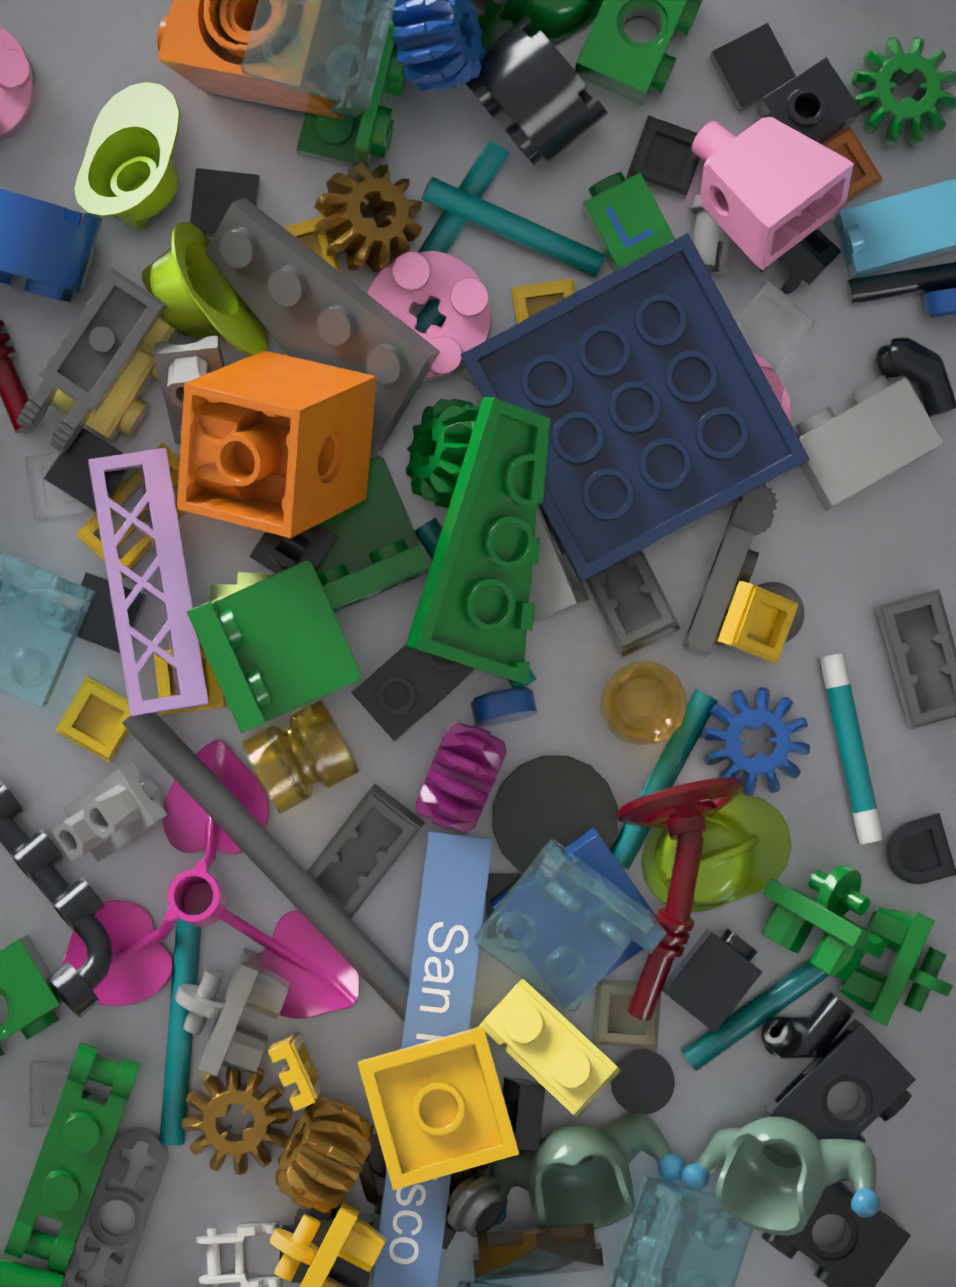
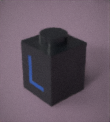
M707 928L665 982L662 991L716 1033L762 974V971L750 962L758 951L728 928L720 938Z

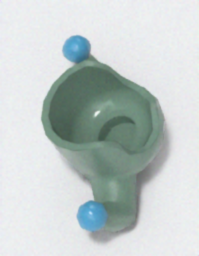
M631 1113L607 1124L601 1129L581 1124L555 1129L539 1142L538 1151L518 1149L519 1155L492 1162L490 1175L500 1182V1192L506 1197L512 1187L519 1186L529 1191L531 1205L539 1228L593 1223L594 1230L619 1222L633 1213L635 1203L629 1164L640 1151L656 1159L660 1175L669 1182H677L682 1179V1170L686 1164L681 1157L672 1153L662 1132L653 1120L642 1113ZM505 1209L500 1219L494 1225H499L505 1220L507 1209Z
M765 1117L751 1122L743 1128H726L717 1131L698 1161L686 1165L682 1170L681 1176L683 1183L689 1189L702 1190L709 1182V1175L723 1167L716 1186L715 1198L726 1212L739 1222L755 1230L772 1235L790 1236L801 1232L817 1207L824 1189L835 1183L849 1180L852 1182L856 1193L851 1200V1208L858 1217H873L881 1204L880 1199L875 1194L876 1159L868 1145L857 1140H818L814 1133L806 1126L785 1117Z

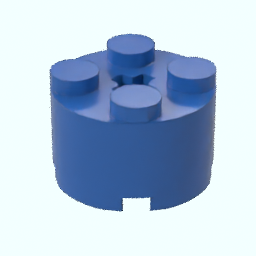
M0 189V283L10 285L13 274L27 278L24 291L59 301L71 302L74 291L83 292L103 219L84 213L82 224L80 225L83 213Z

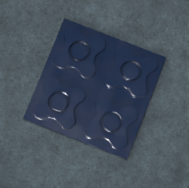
M688 233L460 354L482 397H495L550 418L544 500L540 505L581 582L810 460Z

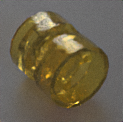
M651 661L633 662L615 671L604 684L600 696L601 717L607 729L618 739L634 745L656 744L670 737L682 724L687 709L686 692L679 678L666 666Z
M322 699L290 717V728L286 731L272 725L242 741L245 752L258 778L280 814L310 799L313 794V784L318 782L330 788L360 772L349 747Z

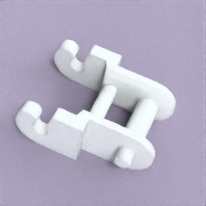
M242 1223L238 1225L237 1233L217 1234V1228H208L207 1235L196 1237L198 1244L206 1245L208 1274L199 1277V1283L210 1284L211 1287H220V1283L240 1282L241 1287H282V1278L279 1276L249 1277L248 1272L245 1271L243 1250L245 1236L258 1235L260 1232L273 1234L275 1228H279V1223ZM234 1243L235 1272L221 1273L220 1244Z

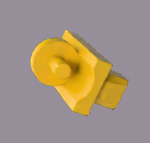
M344 1200L320 1248L311 1242L321 1222L309 1215H303L294 1233L275 1228L269 1241L284 1254L274 1273L287 1281H292L302 1262L310 1265L299 1287H347L328 1277L337 1256L370 1273L387 1238L368 1223L358 1219L362 1209Z

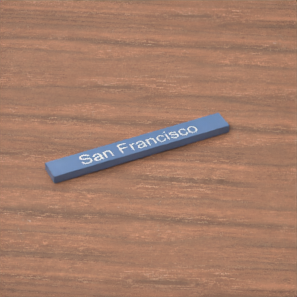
M428 831L401 1049L463 1032L470 1028L493 839ZM386 1167L378 1232L386 1237L387 1240L374 1264L371 1287L438 1286L451 1174L393 1190Z

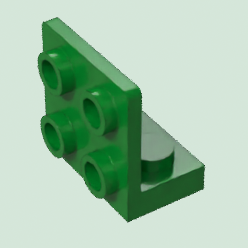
M386 22L382 41L364 37L344 118L338 119L305 113L296 148L298 154L348 167L355 163L364 162L370 172L375 156L386 158L395 121L392 120L393 109L388 108L390 96L392 94L402 97L407 81L404 64L397 60L398 49L396 42L391 38L395 34L392 23Z
M376 456L370 459L367 499L319 523V525L339 537L317 572L334 613L429 572L430 565L418 541L383 457Z
M309 561L299 563L215 602L209 601L186 611L241 733L361 679L362 673L314 566Z

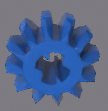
M395 0V8L392 9L390 16L395 34L391 38L396 42L398 49L397 60L403 62L405 76L410 83H415L422 92L430 90L441 92L457 88L458 85L465 84L471 79L479 77L481 70L480 61L484 59L485 55L481 44V35L484 31L479 26V11L473 8L471 0Z
M760 687L756 691L753 710H750L746 695L742 690L733 691L731 693V700L737 714L733 716L725 707L716 704L710 712L714 718L725 724L724 730L703 728L701 731L702 739L721 741L722 749L709 752L703 756L705 764L714 765L727 759L730 764L720 773L719 778L736 777L740 771H743L742 782L744 790L742 794L750 796L754 794L756 789L757 774L761 773L764 785L770 793L778 792L780 790V782L774 769L778 767L785 775L797 778L801 770L796 764L786 759L788 752L798 755L810 753L809 744L790 742V733L807 728V720L805 718H797L786 724L783 722L782 718L793 705V701L789 697H783L777 702L771 712L767 711L770 693L769 689ZM764 726L771 736L764 739L765 742H771L769 752L766 755L753 753L746 757L740 746L747 743L746 741H739L742 730L745 727L749 730H758Z

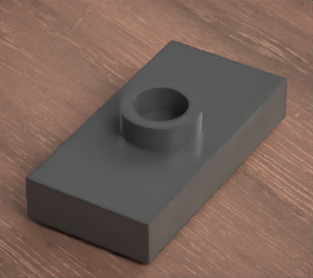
M643 550L586 580L623 657L680 630V625Z
M940 589L876 606L909 729L956 717V647Z
M374 784L314 861L307 873L352 918L425 822Z

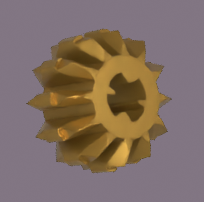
M364 162L353 164L347 170V176L343 173H335L326 182L329 193L321 194L316 199L314 206L316 210L325 216L315 225L314 233L331 235L334 240L328 246L326 256L334 257L340 252L345 251L347 253L348 271H356L367 262L373 272H381L383 268L389 266L390 259L395 261L400 255L410 252L411 248L408 242L417 239L423 229L421 225L411 218L421 211L423 202L414 199L406 200L403 194L410 186V179L402 178L393 184L390 182L388 164H380L370 173ZM361 213L363 214L364 217H372V216H373L374 219H373V218H364V219H363Z
M227 1068V1087L223 1086L218 1077L207 1073L203 1076L202 1081L212 1098L200 1092L191 1091L188 1094L186 1103L192 1108L203 1112L204 1115L185 1117L182 1120V1129L187 1131H204V1135L197 1138L191 1144L190 1150L194 1155H197L212 1145L217 1151L210 1160V1169L219 1171L228 1154L233 1155V1168L236 1175H244L248 1169V1152L252 1154L256 1162L262 1167H266L271 1163V1154L262 1141L275 1147L285 1146V1140L288 1136L283 1131L270 1126V1124H281L290 1121L292 1110L284 1107L270 1109L269 1104L278 1100L283 1095L284 1089L280 1084H276L270 1087L264 1094L257 1090L264 1079V1070L257 1068L256 1073L250 1075L248 1083L245 1085L241 1084V1071ZM233 1103L245 1106L242 1114L250 1111L253 1115L254 1121L246 1125L242 1135L230 1132L232 1124L226 1128L222 1125L221 1117L227 1115Z
M323 1096L315 1103L307 1106L300 1120L295 1121L293 1131L285 1140L284 1150L277 1159L279 1167L275 1173L276 1185L279 1186L280 1192L291 1197L292 1202L309 1210L314 1208L322 1213H327L342 1204L347 1192L354 1189L359 1173L364 1170L363 1165L371 1151L370 1142L373 1138V1125L369 1123L368 1118L357 1113L356 1108L340 1100L335 1102Z

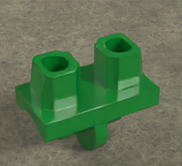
M841 865L835 868L829 875L819 870L812 873L808 886L819 892L817 901L773 878L770 879L762 894L775 902L762 935L780 946L799 954L813 926L821 928L826 932L809 962L847 982L860 964L865 953L880 959L888 944V941L844 917L849 910L862 916L870 906V899L859 893L862 884L861 874L848 865Z
M876 906L865 929L888 941L886 948L892 950L882 974L859 964L847 982L841 981L838 991L858 1006L865 1008L864 1015L885 1026L888 1025L908 979L914 983L904 1005L920 1013L931 990L949 997L953 985L937 978L947 954L929 947L920 969L914 968L935 920L912 910L909 915H906L900 911Z

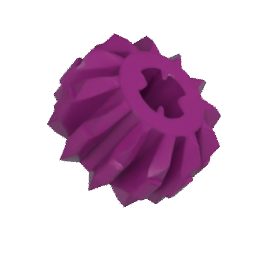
M455 722L446 729L416 800L418 814L431 820L432 824L448 831L453 829L466 834L474 829L506 756L505 742L491 735L490 731L476 725L469 726Z

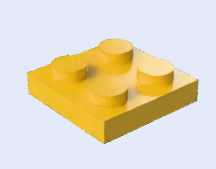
M483 1026L358 1061L393 1190L519 1155Z

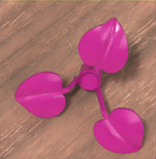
M214 740L196 753L198 758L266 828L269 818V802L266 792L257 777L221 740ZM174 780L163 806L167 813V816L162 818L164 832L170 844L177 850L184 853H196L204 850V857L201 861L195 863L194 869L178 874L171 882L167 894L170 909L166 910L164 921L155 931L150 914L140 905L122 900L103 902L105 907L95 916L104 925L111 938L113 959L107 976L93 990L100 1000L98 1004L128 1006L144 1002L155 996L165 987L173 973L172 957L159 942L169 936L176 922L180 919L197 927L212 925L220 919L265 947L259 953L262 955L260 967L270 970L290 982L287 996L279 1013L280 1016L292 1019H307L353 1007L359 998V973L300 911H291L282 916L275 927L272 938L226 909V891L218 880L209 875V870L216 860L217 850L232 855L240 854L243 851L180 784ZM73 931L61 966L69 962L78 970L86 961L87 947L78 934Z

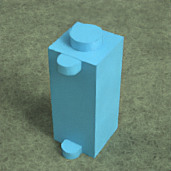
M956 178L839 211L833 219V224L849 280L867 277L955 252Z

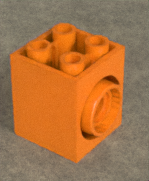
M172 0L169 15L163 18L159 26L157 35L159 54L157 59L205 93L343 119L374 0Z
M264 350L184 383L177 509L292 538L366 500L377 376Z

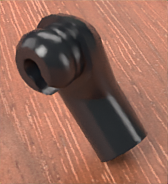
M909 337L894 338L890 344L883 345L877 350L875 362L879 372L885 375L886 378L902 375L917 383L924 408L929 417L956 409L955 396L944 362L939 354Z
M829 992L811 1017L784 1018L776 1016L769 1019L761 1031L762 1042L771 1055L781 1059L815 1058L824 1053L855 1011Z

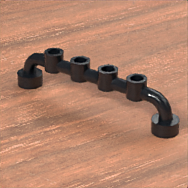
M0 781V843L8 851L21 871L31 882L35 883L63 921L78 934L87 947L86 961L81 968L76 970L69 962H66L47 978L51 987L67 1007L78 1018H81L100 1002L93 990L107 976L113 959L111 938L104 925L95 916L105 906L83 878L80 877L72 885H69L54 866L61 862L64 857L52 840L41 829L30 837L25 833L14 819L23 811V808L9 789Z

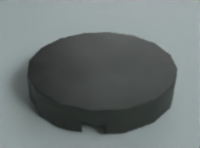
M540 756L519 765L501 783L492 805V831L501 853L520 872L529 874L592 828L597 831L610 849L618 831V817L616 813L618 806L608 782L591 765L570 756Z

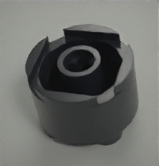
M525 15L485 50L484 59L480 61L481 70L479 77L471 79L465 84L493 118L503 110L513 123L505 131L534 166L542 158L551 164L606 117L608 112L599 100L589 108L586 104L593 98L585 90L587 87L586 83L541 30L529 38L536 32L532 21Z

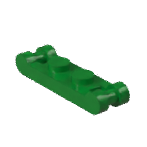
M82 1042L78 1046L4 1253L20 1259L26 1253L48 1261L46 1268L65 1274L141 1065V1063L125 1057L122 1058L121 1063L97 1055L98 1048ZM87 1079L112 1087L108 1099L84 1091ZM38 1214L62 1222L57 1237L33 1229Z

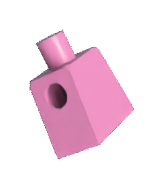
M772 117L761 118L737 137L719 123L713 121L705 125L693 141L692 152L706 162L703 168L700 191L702 207L761 270H764L846 207L854 164L847 158Z

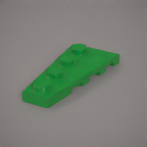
M483 397L408 635L406 647L516 683L528 685L530 662H526L524 659L527 630H533L535 603L529 602L532 564H538L540 538L535 537L537 505L543 503L550 428L549 417L495 397Z

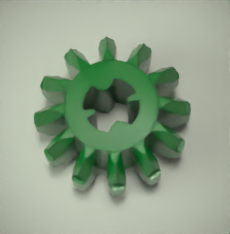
M897 37L889 38L886 41L885 56L878 51L869 49L863 57L865 66L869 71H855L851 78L853 86L866 92L854 98L861 112L872 110L873 112L864 123L863 129L867 133H871L876 130L881 122L887 125L885 143L891 146L897 142L902 129H905L907 138L913 146L921 144L924 140L923 126L939 134L946 126L945 119L940 112H953L956 109V97L943 91L956 84V72L946 71L938 73L936 69L940 67L946 58V53L939 49L927 60L921 56L924 49V39L919 37L913 39L906 54H904L902 45ZM910 81L917 90L912 98L907 97L899 102L893 97V91L897 85L902 86Z
M441 398L434 406H426L422 412L421 424L414 425L412 428L414 434L412 444L406 448L410 452V461L406 467V475L412 478L411 489L413 494L422 496L424 500L434 502L435 506L449 508L480 407L474 406L472 402L460 399H452L451 401Z

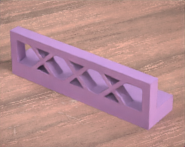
M166 448L89 459L88 464L130 716L205 706L209 702L198 637L186 612L193 609ZM139 467L144 496L131 513L108 498L104 472ZM145 506L149 526L137 518ZM111 511L125 520L116 535H114ZM131 525L148 536L152 542L154 561L142 577L120 563L116 546ZM155 570L157 572L159 590L147 582ZM121 574L136 584L126 600ZM142 589L162 602L165 624L153 641L129 625L127 609ZM166 634L170 654L158 646ZM132 638L147 648L137 663L135 661ZM152 653H154L172 666L177 695L142 701L138 673Z

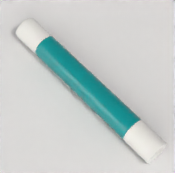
M844 653L821 657L819 661L859 844H866L884 840Z

